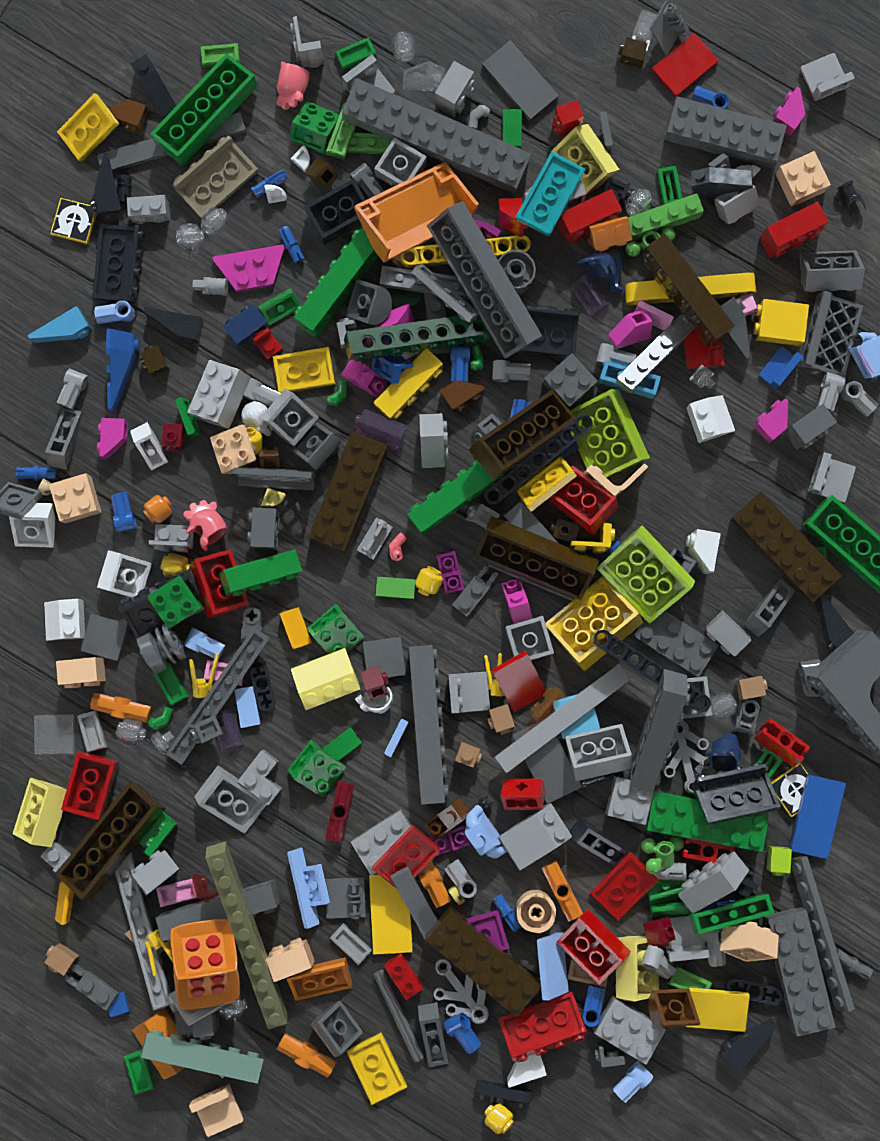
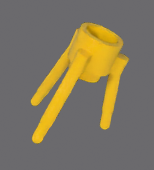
M219 653L215 655L208 683H206L205 679H196L193 660L189 659L193 697L204 698L212 688Z
M501 653L498 654V664H497V666H499L500 664H502V654H501ZM485 655L488 690H491V695L505 696L497 680L493 679L492 682L488 656Z
M159 929L147 935L148 941L144 943L148 950L154 977L157 976L152 947L155 950L163 947L173 962L171 945L167 940H161Z

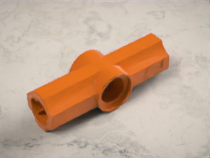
M94 693L90 704V709L109 713L114 717L130 718L146 723L150 718L152 706L132 702V700L127 698L111 697L100 693Z
M431 860L418 876L424 888L428 890L434 905L438 908L451 901V898L442 882L443 879L438 868Z
M555 860L543 866L541 869L567 920L571 921L580 917L583 912L557 861ZM560 886L567 887L565 895L557 894V889Z
M286 1033L277 1047V1050L293 1058L301 1067L311 1068L327 1078L337 1062L319 1052V1049L308 1042H301Z

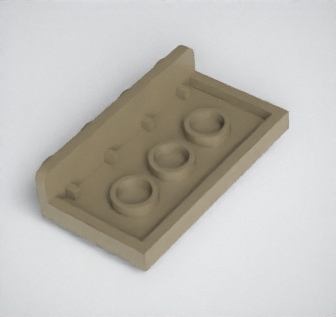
M227 136L226 138H221L217 142V146L212 150L206 151L201 160L192 163L187 172L177 176L173 187L203 220L259 171L233 142L232 138Z

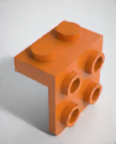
M627 216L589 226L591 236L587 238L588 242L598 251L607 250L609 246L613 245L622 246L627 244V241L632 240Z

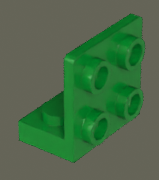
M306 102L292 122L289 140L324 154L327 149L329 135L336 126L339 114L317 106L314 103Z
M177 576L147 597L168 629L203 607L200 599L196 600L181 576Z
M337 604L332 606L307 628L313 638L328 654L344 648L348 652L364 639L363 634Z
M310 740L288 771L295 781L324 797L346 766L322 751L316 742Z
M163 812L139 841V844L146 848L144 853L149 857L158 851L178 824L166 813Z

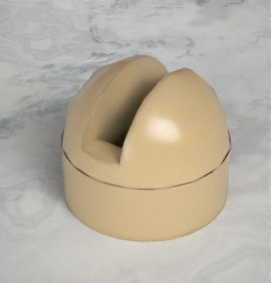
M43 479L38 487V491H41L42 495L51 494L49 484L52 483Z

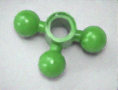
M671 227L663 228L660 234L655 231H648L640 243L635 241L629 242L626 245V253L631 257L637 256L641 249L645 251V248L649 245L646 239L655 241L663 234H666L669 240L672 241L675 238V231Z
M674 835L670 838L669 842L663 841L658 844L652 838L643 840L642 850L647 854L656 853V859H649L646 863L647 872L657 874L660 872L661 867H671L674 864V851H679L684 847V839Z

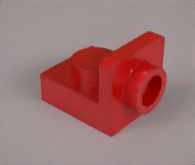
M268 328L265 330L261 329L254 335V343L268 361L283 350Z

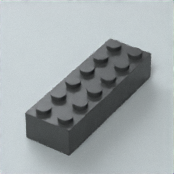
M677 96L664 140L719 155L724 153L730 158L773 169L779 157L787 125Z
M666 669L663 670L632 759L631 787L653 792L655 785L660 783L661 774L659 773L665 769L667 762L666 754H670L672 749L671 740L676 738L678 733L677 723L682 722L684 716L683 707L688 705L690 694H688L690 684L687 683V675Z
M275 879L243 888L253 917H256L259 912H263V914L274 912L281 902ZM216 896L163 912L156 917V922L161 940H168V943H170V931L174 927L206 920H228L220 896Z
M798 907L764 916L766 928L779 935L777 959H774L791 1031L798 1037L836 1028L807 910Z

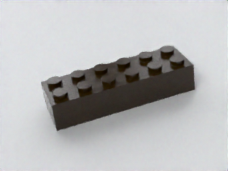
M663 234L649 244L642 256L644 266L648 270H652L655 274L654 279L659 285L662 284L666 289L665 293L669 299H674L677 303L678 311L682 315L685 314L689 319L690 327L699 332V337L703 344L708 345L710 348L728 336L735 325L666 234Z
M552 389L481 437L469 451L493 481L544 445L574 421L576 417Z
M351 431L308 538L310 540L346 554L388 450L386 444Z
M762 491L730 519L809 604L818 599L842 577Z
M494 516L490 517L475 557L578 600H582L599 561Z
M129 782L55 875L81 900H93L166 808L140 784Z
M452 906L448 907L425 935V940L515 1017L521 1013L541 988V983L538 979Z

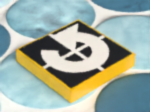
M60 198L51 235L89 244L96 219L95 211L92 212L90 205Z
M801 763L790 768L771 782L779 802L790 817L798 813L808 774Z

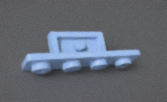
M298 848L289 851L287 854L304 928L308 929L319 924L316 906L330 903L322 865L306 866L303 849Z

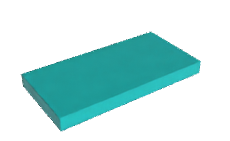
M551 151L515 220L549 237L582 178L585 168Z

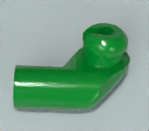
M476 345L470 348L474 358L470 365L473 371H480L484 367V358L480 346Z
M338 381V391L332 396L329 395L327 397L328 405L338 406L346 400V381Z
M165 706L160 717L149 719L148 726L152 730L166 727L170 722L174 709Z

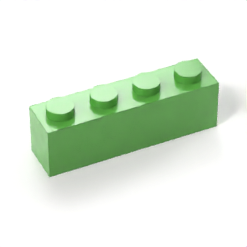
M696 193L628 217L632 240L629 242L643 238L648 231L658 233L665 227L672 228L700 218L704 210L698 194Z

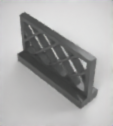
M823 291L816 296L801 354L803 357L799 361L798 366L845 377L851 355L848 347L853 345L852 339L848 341L847 339L850 336L856 335L863 306L832 296V293ZM831 301L837 303L839 311L832 313L830 309ZM849 307L856 309L855 317L852 319L849 318L845 310ZM842 312L846 320L841 325L838 324L834 316ZM831 318L835 328L828 332L825 322ZM846 324L851 329L850 335L845 337L840 328ZM837 330L842 339L834 343L830 336V333ZM826 336L831 345L826 349H823L820 344L821 338ZM841 342L846 347V352L842 355L836 347ZM830 348L833 349L837 356L832 361L828 359L825 353ZM820 354L826 362L823 366L815 364L816 356ZM839 360L842 366L841 371H835L831 363Z
M254 467L233 468V474L238 478L239 487L315 491V471Z

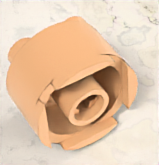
M530 890L518 899L516 915L520 925L525 930L541 933L553 925L556 917V908L552 899L545 892ZM534 907H536V909H539L538 915H536L535 913L531 914L533 912L532 909Z

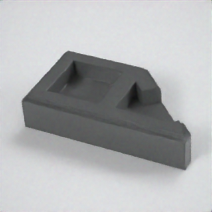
M600 112L602 145L607 152H611L613 142L607 112Z

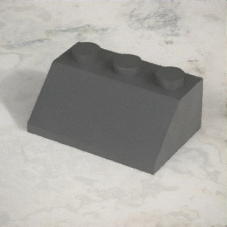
M856 250L800 252V274L804 291L833 292L836 290L853 291L862 289L865 268Z

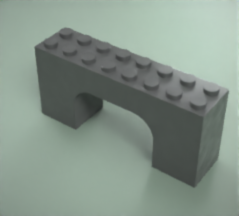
M858 629L807 676L810 678V685L815 690L819 689L823 693L822 699L828 705L831 704L835 708L834 713L848 723L846 727L853 734L856 733L860 737L859 742L866 749L869 748L872 751L871 756L873 759L880 763V713L873 706L870 699L871 687L880 677V640L872 631Z

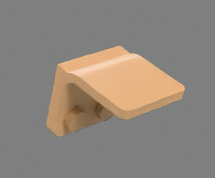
M646 464L642 465L621 486L613 485L603 476V471L597 466L593 467L590 465L584 474L616 497L648 466Z

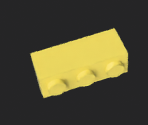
M588 124L575 127L552 150L554 153L585 168L581 181L587 194L607 182L609 178L620 170Z
M345 648L291 669L305 710L360 690L359 681Z
M30 778L13 834L32 845L52 847L59 822L62 819L63 810H61L66 789Z
M620 937L618 939L631 952L616 968V998L630 1001L648 999L652 990H659V975L655 971L648 970L641 965L649 945L647 937Z

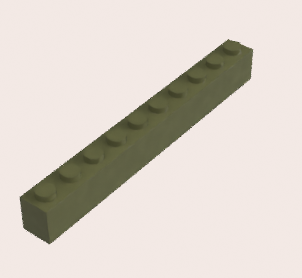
M225 841L206 848V861L267 1027L272 1029L287 1024V1009L277 981H273L266 961L268 956L228 845Z

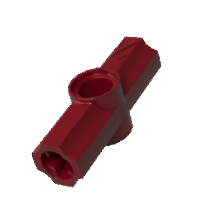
M338 781L325 839L342 842L355 784ZM338 806L345 809V815L342 817L335 814V808Z

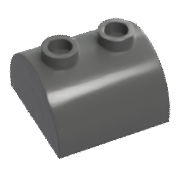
M356 279L346 316L372 325L382 323L392 310L390 293L381 286Z
M317 422L292 451L308 466L317 471L326 466V460L330 455L338 453L339 445L342 442L331 431Z
M340 1000L327 1008L311 1023L312 1028L334 1058L340 1056L363 1033Z

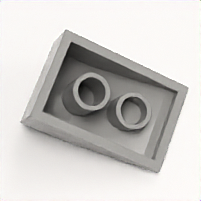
M217 766L194 797L199 806L245 834L267 804L237 782L239 779L220 766Z
M547 804L543 806V810H536L498 838L518 870H521L566 842L572 835L552 804Z

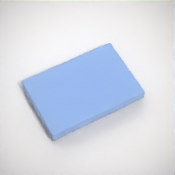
M557 932L537 940L543 1000H551L569 992L565 950L556 942L563 933Z

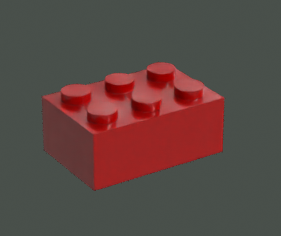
M611 189L562 212L557 226L566 244H576L583 240L582 237L591 236L589 226L618 219L622 208Z
M816 202L768 226L759 239L769 258L774 255L779 257L785 254L788 248L792 247L795 249L801 246L804 240L809 238L811 241L820 236L819 233L825 230L824 227L829 221L820 204Z
M572 465L571 469L577 476L549 497V501L594 535L618 508L617 498Z
M231 549L195 559L190 563L207 619L243 609L249 605L245 590L244 594L233 597V594L226 596L219 575L223 570L236 566Z
M77 752L61 810L99 820L106 812L119 761L86 752Z
M589 909L556 941L599 985L631 952Z

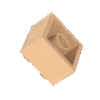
M815 151L780 166L776 172V177L791 207L826 192L831 185Z
M85 473L49 484L60 522L69 523L102 513L90 475Z
M94 657L56 661L58 685H64V688L81 687V683H84V686H99L101 681H106L104 658Z
M746 922L745 925H731L730 927L722 928L720 951L746 962L777 959L779 935L771 932L769 928L757 926L758 924L755 922Z
M301 938L292 940L286 947L279 945L272 948V951L269 952L270 954L266 958L274 982L312 968L315 961L307 939L301 940Z

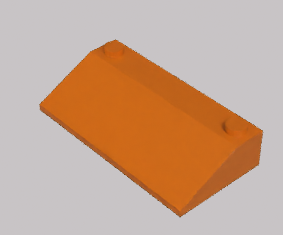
M444 162L355 205L354 209L372 248L381 260L386 262L433 238L427 225L448 207L463 201L472 217H474L479 203L449 165Z

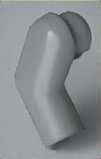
M479 105L470 113L468 126L477 130L479 118L488 116L490 109L486 105Z

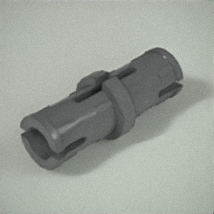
M837 949L840 963L847 968V971L854 972L865 980L871 977L873 969L859 962L858 958L851 957Z

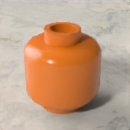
M155 495L144 504L145 510L143 513L152 523H161L172 514L170 508L172 503L166 496L161 498L159 495Z

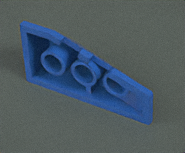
M107 329L106 354L109 355L110 359L107 373L109 379H111V382L107 384L108 409L111 412H116L135 363L137 351H140V340H137L133 333Z

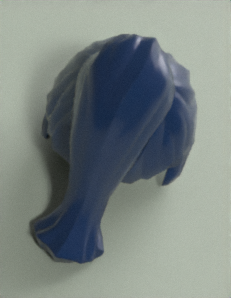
M616 249L597 250L587 258L577 262L579 266L586 265L592 280L595 279L594 273L600 277L609 278L611 292H623L624 289L618 282L622 270V258Z
M726 732L722 738L712 743V746L706 752L712 766L715 767V759L719 762L728 763L730 771L738 767L741 751L736 735Z

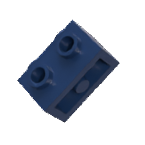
M254 304L245 306L238 316L230 317L223 326L238 348L253 339L259 330H265L269 327L268 322Z

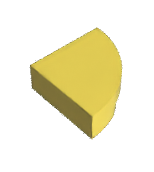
M267 488L261 506H276L284 500L286 494Z
M456 886L449 888V893L458 905L465 902L464 897Z

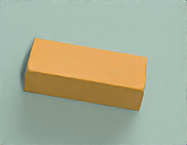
M299 607L280 613L293 650L312 643Z
M60 882L55 915V920L61 925H65L70 921L74 892L63 882Z

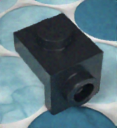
M609 178L603 193L612 189L619 204L622 205L623 201H628L632 190L629 189L631 183L627 182V184Z
M674 548L669 553L690 576L699 564L696 560L682 554L677 548Z

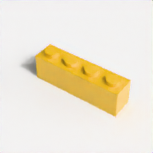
M425 349L412 362L413 368H406L402 372L398 384H391L374 401V406L390 421L394 418L397 420L404 412L402 409L406 405L410 406L417 399L415 396L420 391L423 393L430 384L428 382L433 377L435 379L438 378L443 372V363L428 349Z

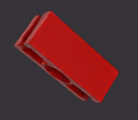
M772 718L761 725V731L754 737L756 741L792 767L803 761L804 757L802 755L806 754L810 746Z
M683 837L684 844L692 842L698 844L697 853H688V850L684 849L681 850L680 855L686 858L715 863L718 859L719 848L727 849L732 853L735 847ZM706 846H711V854L704 856L703 849Z

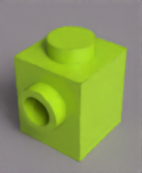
M768 846L766 869L776 876H784V873H790L792 849Z

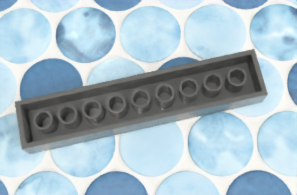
M356 78L342 111V120L390 141L395 137L429 158L441 163L446 162L450 167L515 194L531 156L529 152Z

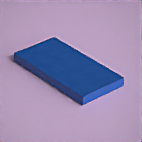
M807 774L789 846L792 851L828 859L846 783Z

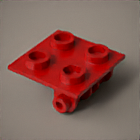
M693 330L684 339L687 369L725 365L722 340L710 348L708 345L703 344L697 330Z

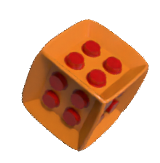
M214 919L183 924L172 928L170 931V944L179 1008L184 1010L202 1009L238 1000L240 980L237 970V952L234 934L229 921L226 919Z

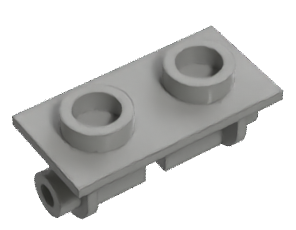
M376 517L357 551L374 560L393 527Z

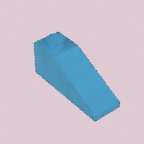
M76 306L27 336L34 343L74 340L86 337L89 331L93 329L82 311Z

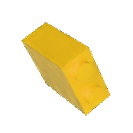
M763 299L760 305L757 304L758 310L755 315L758 316V322L755 323L753 334H756V341L801 346L805 342L809 305Z

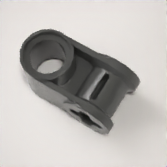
M249 607L243 613L241 643L244 642L253 627L262 632V612L257 607ZM252 610H254V614H257V618H254L253 621L251 617H248Z
M819 659L798 663L802 690L809 697H819L823 694L819 689L811 691L810 678L807 676L821 663Z
M744 699L740 702L732 726L733 733L740 732L748 734V737L753 736L760 709L756 701ZM747 703L753 704V710L750 713L745 711Z

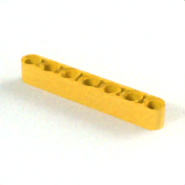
M524 235L523 237L510 236L486 239L497 259L505 253L498 249V244H504L507 251L520 250L517 247V242H522L525 245V249L521 251L525 253L531 246L530 239ZM438 244L413 247L400 256L401 265L405 266V268H415L421 264L426 267L449 264L442 255ZM423 253H431L433 259L426 260L423 257ZM412 254L414 261L407 262L404 259V255Z
M754 273L698 277L714 298L737 297L750 292L752 295L756 293ZM656 280L625 284L627 305H638L639 301L647 304L675 301L674 299H669L665 293L666 289L662 284L659 285Z

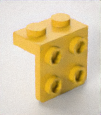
M604 523L600 528V542L571 541L569 548L578 552H585L586 549L593 550L592 553H604L611 547V542L615 538V529H611L612 524Z

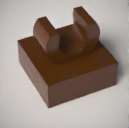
M263 447V450L259 451L261 468H280V456L277 447H274V450H267L266 447Z

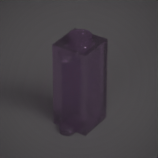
M364 409L362 415H357L354 423L357 426L356 433L384 443L394 450L400 448L407 428L405 424Z

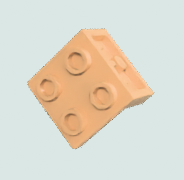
M239 425L210 437L222 474H233V468H239L256 461L245 425Z
M229 1083L194 1098L189 1105L192 1113L197 1111L208 1137L244 1120Z

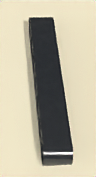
M580 415L487 489L485 492L486 501L491 505H498L591 431L593 427L591 417ZM580 420H588L590 423L589 427L586 429L580 428L578 425ZM565 432H573L575 435L574 439L566 441L563 437ZM550 444H558L559 451L551 453L548 449ZM535 456H543L544 463L542 465L534 464ZM520 468H528L529 475L527 477H520ZM512 479L514 487L512 489H505V480ZM497 491L499 493L497 501H490V492Z
M597 630L592 634L591 641L597 648L656 686L659 685L664 667L606 630ZM599 633H603L606 636L604 644L597 642L596 637ZM615 644L622 646V653L616 655L613 651ZM634 654L639 658V662L635 666L630 663V657ZM650 665L655 668L653 676H649L646 672L647 667ZM690 685L688 692L690 699L687 706L695 711H707L711 706L710 698ZM700 697L705 701L702 708H698L696 705V701Z

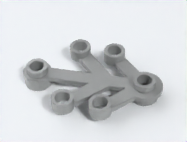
M682 720V722L677 723V726H682V732L677 733L676 738L671 740L672 747L678 741L679 748L668 766H665L663 774L669 778L673 777L676 773L675 769L682 759L687 779L684 782V789L687 793L694 794L693 790L689 788V785L695 781L690 757L699 762L705 769L712 768L710 762V765L705 767L704 761L706 759L710 761L709 757H704L688 747L685 738L695 743L700 750H706L709 742L707 739L699 738L691 733L688 724ZM704 740L706 743L705 747L701 748L699 745L700 741ZM668 768L673 770L671 775L666 774Z
M446 958L439 959L435 965L437 973L445 975L457 992L445 991L442 987H438L434 990L435 999L465 1002L469 1008L457 1007L454 1003L447 1004V1015L454 1016L463 1012L474 1023H484L489 1016L488 1009L484 1005L486 991L477 984L479 991L477 1002H475L471 997L473 980L466 975L464 987L452 972L450 961ZM446 963V969H441L440 964ZM437 991H442V992H443V996H442V997H438V996L436 995V992H437ZM450 1006H453L455 1008V1011L453 1013H450L448 1011V1008ZM477 1010H481L483 1014L481 1016H476L475 1012Z

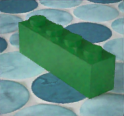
M294 549L225 569L219 575L226 596L233 594V597L244 594V590L247 589L256 591L261 589L264 584L273 586L279 584L281 579L286 578V581L298 578L297 574L302 572V568Z
M760 894L688 915L694 934H702L774 914L769 894Z

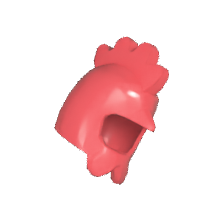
M281 62L278 84L276 85L279 94L276 104L284 110H288L289 107H296L297 102L303 100V94L309 82V72L306 69L294 64Z
M202 500L199 505L191 503L190 511H185L183 515L186 520L190 521V526L186 533H198L201 536L200 545L206 551L208 549L207 546L221 539L228 529L223 518L216 512V502L207 504L205 500Z

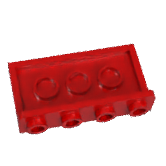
M573 992L525 1008L517 1017L511 1013L499 1018L513 1062L517 1061V1063L528 1060V1056L536 1054V1056L547 1053V1049L553 1047L555 1049L562 1048L569 1041L579 1042L585 1039L584 1036L588 1035Z

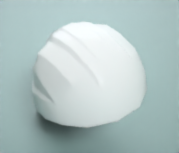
M254 401L245 405L241 413V419L246 428H254L261 435L264 433L266 436H270V429L260 419L268 409L264 404Z
M387 687L389 695L370 701L367 692H365L363 697L359 695L355 700L365 712L371 711L382 714L392 706L393 694L389 687Z

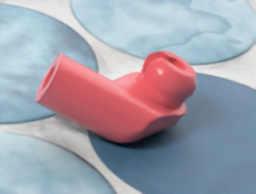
M401 532L389 544L390 557L394 561H400L403 558L401 545L407 538Z

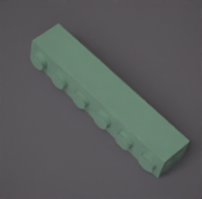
M152 1029L151 1033L146 1032L140 1053L141 1058L258 1084L264 1060L259 1058L258 1053L248 1051L247 1055L240 1054V1049L229 1047L227 1051L221 1049V1045L215 1043L205 1046L201 1045V1040L193 1038L190 1039V1042L182 1040L183 1036L171 1034V1037H165L162 1031Z

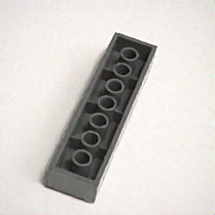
M462 201L448 207L427 225L429 231L504 358H508L540 338L542 335L465 203Z
M432 645L409 647L421 805L445 803V798L449 797L448 785L443 783V778H447L446 765H442V758H445V747L440 745V739H444L443 726L439 727L438 720L442 719V709L437 707V700L441 699L440 688H436L435 680H439L438 668H434V661H438L437 649H433Z

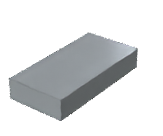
M95 710L78 715L87 753L106 748L107 744L98 711Z
M344 923L330 937L358 965L372 951Z

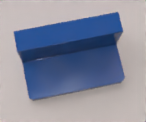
M780 347L758 376L776 390L803 356L798 352L793 355L784 347Z
M390 354L379 359L373 358L371 369L390 383L398 384L401 369L413 368V363L401 355L392 356Z

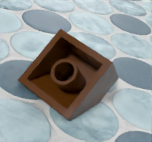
M689 988L652 990L646 1003L651 1021L660 1027L700 1025Z

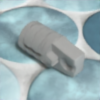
M204 277L203 280H193L192 287L194 290L202 291V294L226 296L228 293V279Z
M674 863L669 868L661 867L660 872L654 875L662 880L686 881V863Z

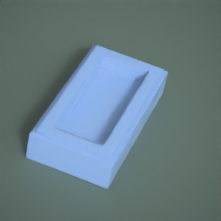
M253 686L234 690L241 728L261 724Z
M400 720L384 752L387 756H392L408 721Z

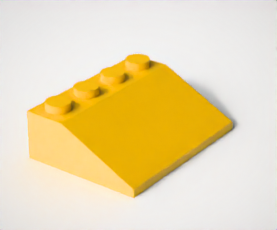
M602 576L587 588L582 600L575 598L574 601L570 602L545 624L583 671H586L606 654L591 641L592 634L595 631L606 630L620 640H623L638 628L643 621L637 610ZM603 633L597 635V642L604 644L606 636Z

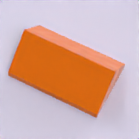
M346 957L315 964L310 969L287 977L295 1001L353 988Z
M163 1008L132 1029L142 1046L146 1032L151 1033L152 1029L162 1031L165 1037H171V1034L177 1035L176 1023L166 1008ZM151 1060L164 1080L177 1074L184 1068Z

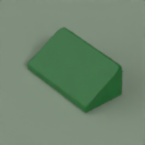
M290 288L259 305L258 308L268 324L271 325L296 311L300 303Z
M659 879L647 892L650 905L680 898L678 894L683 889L681 886L685 881Z
M684 902L650 906L652 920L665 917L688 916L691 913Z

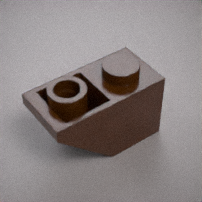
M127 99L108 108L119 122V125L124 126L126 130L133 133L135 131L142 132L149 115L146 105Z
M456 380L440 390V395L452 413L455 411L459 413L467 407L466 404L470 401L476 402L481 399L485 389L481 385Z
M458 797L427 821L424 826L434 840H437L461 823L470 811L460 797Z

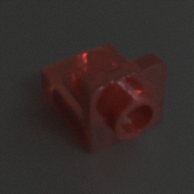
M202 872L191 876L198 899L203 898L205 901L215 898L214 894L218 893L217 888L206 890L208 881L206 876L202 875Z

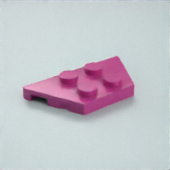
M283 244L212 258L236 292L274 286L285 246Z

